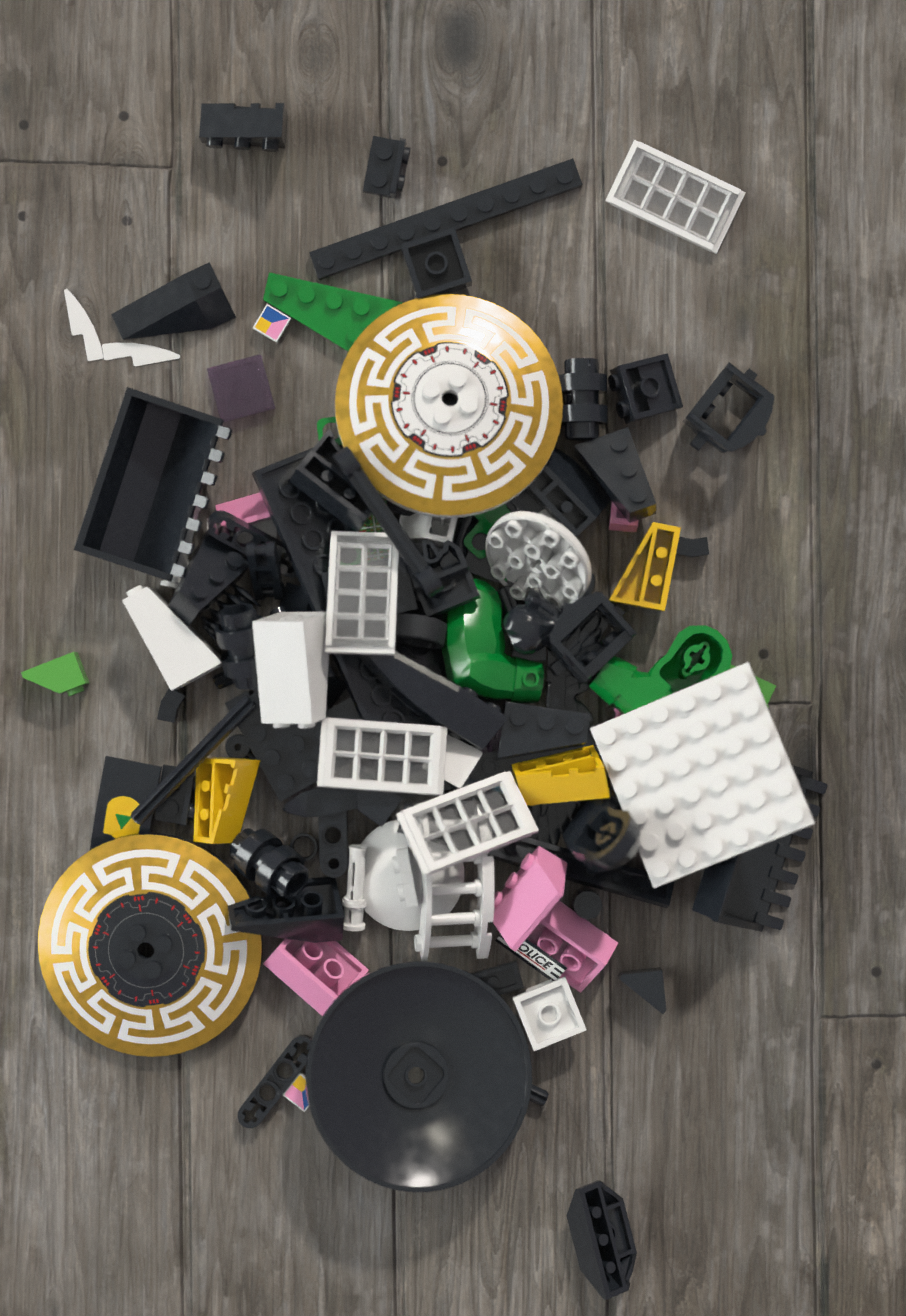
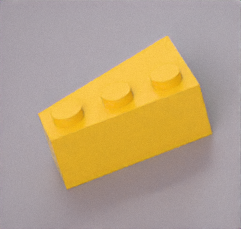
M656 522L650 524L608 600L610 602L661 612L665 611L681 527Z
M594 745L511 764L514 780L526 805L535 806L538 804L610 798L605 769Z
M207 757L197 767L193 842L209 844L233 842L234 838L241 832L260 760Z

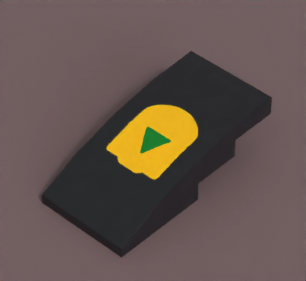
M105 756L90 850L120 836L152 833L154 813L142 825H139L131 818V812L159 785L162 766Z

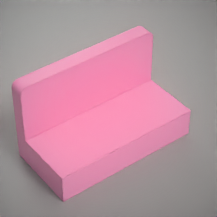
M260 493L215 505L217 511H226L251 525L271 519ZM222 521L220 527H226V521Z

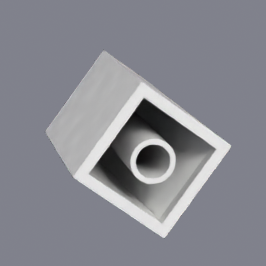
M139 585L126 592L128 597L122 601L171 690H179L222 666L221 655L191 625L187 626L168 607L169 603L154 588Z
M279 612L252 622L262 723H272L274 728L289 727L290 724H298V728L315 727L316 722L326 718L329 653H325L327 612Z

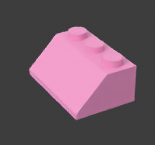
M538 846L533 854L528 853L524 857L517 873L512 872L505 883V888L501 892L497 891L494 894L493 924L509 947L515 952L563 896L567 862Z
M560 900L527 937L530 942L567 967L559 978L565 976L568 984L580 993L606 966L618 945V942L586 919L579 917L575 911Z
M284 939L263 963L322 1016L343 990L365 976L369 971L337 941L313 943Z

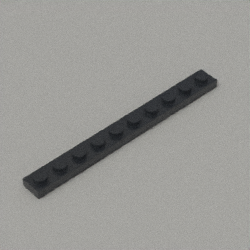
M572 158L309 252L318 279L321 280L402 251L401 244L455 227L456 231L580 188L583 184Z
M405 803L403 810L416 805ZM432 812L427 813L428 820H436ZM440 813L443 820L461 819L458 817ZM399 823L397 832L404 834ZM491 827L492 839H493V838L497 837V835H496V833H495L493 827ZM457 830L449 833L456 849L464 850L474 846L467 830ZM443 835L430 840L431 842L448 846ZM528 837L488 853V856H493L494 860L520 867L524 857L528 853L533 854L538 846L567 862L565 880L663 908L670 906L675 880L653 888L649 875L644 870L623 865L614 870L594 873L579 862L569 849Z

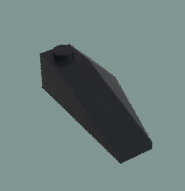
M210 262L179 276L111 314L123 340L173 333L179 334L189 331L212 330L236 318Z
M308 878L304 889L297 896L290 899L285 896L277 898L255 896L227 906L231 931L313 943L340 941L343 938L344 913L336 878Z

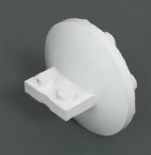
M546 509L539 513L519 511L506 514L497 520L488 532L485 550L491 567V574L504 586H508L507 582L503 580L505 577L508 581L514 583L510 588V594L513 598L524 600L529 595V590L538 587L545 599L562 608L563 604H572L574 601L582 598L591 582V565L587 553L577 538L563 525L558 523Z
M395 819L384 823L382 827L379 826L374 829L361 843L367 846L363 893L367 906L364 907V910L374 920L384 926L396 930L414 931L420 928L422 871L405 834L397 832L399 821ZM430 841L431 852L450 851L448 846ZM463 862L433 873L432 884L464 883ZM461 894L432 896V914L450 913Z

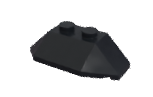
M597 1180L575 1189L566 1216L580 1271L604 1300H608L629 1290V1280L633 1273L637 1251L623 1198L607 1187L601 1180Z

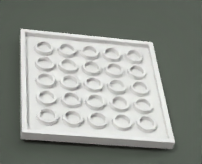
M749 662L590 728L622 810L628 811L640 828L638 850L653 888L815 824Z

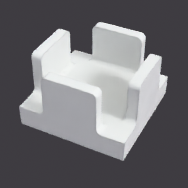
M565 976L554 981L550 979L525 989L526 992L513 997L534 1051L586 1031Z

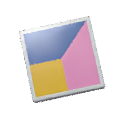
M266 304L253 329L278 343L292 319Z
M299 1072L283 1093V1096L305 1112L309 1107L305 1075Z

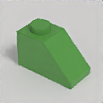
M71 652L21 672L23 678L59 694L67 692L69 697L85 691L83 686L90 683L78 652Z

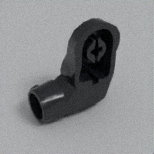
M609 776L606 779L610 798L588 800L572 819L563 834L565 845L579 862L594 873L614 870L625 865L635 856L639 848L640 828L628 811L622 810Z

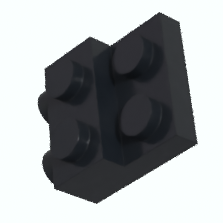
M668 353L619 365L610 370L611 375L608 377V384L612 391H616L619 400L616 403V412L621 419L624 418L625 424L683 408Z

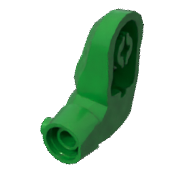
M473 579L480 594V599L442 614V621L447 624L444 647L442 648L447 680L461 688L467 687L478 694L477 698L481 700L537 703L543 688V664L516 656L510 658L504 653L505 639L501 627L502 603L498 592L487 582Z
M706 625L688 626L678 633L667 654L658 660L648 673L636 670V666L614 655L599 670L589 687L609 706L612 704L619 712L626 714L728 671L731 667L732 652L728 641L718 630Z

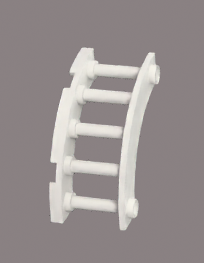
M477 804L474 815L470 816L469 819L486 813L482 804ZM427 813L415 818L423 836L429 835V832L440 831L437 821L428 820ZM488 818L472 824L480 843L492 839L491 823ZM462 819L443 820L446 828L463 822ZM463 827L458 830H467V828ZM429 840V841H427V844H428V847H429V849H430V851H431L430 840ZM451 851L431 852L435 861L451 855ZM489 852L464 861H473L474 864H477L478 879H474V882L432 884V874L424 876L422 873L421 920L419 934L414 937L415 951L420 952L421 962H427L429 948L471 946L472 949L475 948L477 959L488 958L492 933H487L488 922H493L494 858L493 856H488ZM474 894L478 896L477 909H473V912L432 914V896ZM474 924L475 926L474 931L470 932V935L431 937V926Z

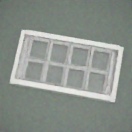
M634 140L605 201L705 250L717 254L746 192L655 148Z
M331 531L325 653L395 655L399 552L386 533Z
M337 718L322 719L317 787L442 796L447 727Z
M511 771L497 774L402 810V812L396 814L424 876L524 839L539 831Z

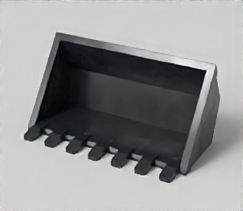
M127 387L74 550L170 582L173 575L184 578L187 568L177 564L180 554L182 552L192 555L195 547L194 544L185 542L188 529L199 532L201 529L202 521L192 517L196 506L203 509L208 508L210 499L200 495L203 483L211 486L215 485L217 475L207 471L211 461L223 462L225 453L216 450L215 447L218 438L226 440L231 438L232 429L223 427V419Z
M792 765L804 797H806L808 789L821 794L826 793L828 785L812 779V771ZM807 802L812 816L817 817L820 812V806ZM805 827L706 867L692 911L707 916L712 921L760 932H763L764 926L781 930L784 920L768 915L771 903L789 907L791 897L775 891L779 880L793 885L797 883L798 874L783 870L786 857L799 862L804 861L805 851L790 847L793 835L811 839L813 829Z

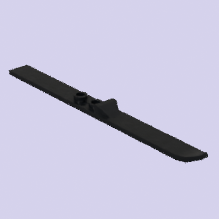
M588 732L587 742L579 747L541 752L496 761L497 751L482 754L468 777L479 782L507 771H511L512 776H514L511 764L594 745L599 757H602L592 732ZM426 770L409 776V783L427 784L428 771ZM444 780L443 791L454 788L450 787L451 783ZM319 787L298 794L287 802L282 810L287 814L300 817H319L358 809L355 790ZM399 793L398 797L406 799L421 796L422 794Z

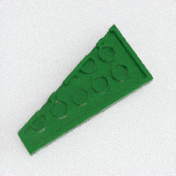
M270 272L263 297L264 302L307 326L349 352L358 336L374 320L388 310L404 303Z

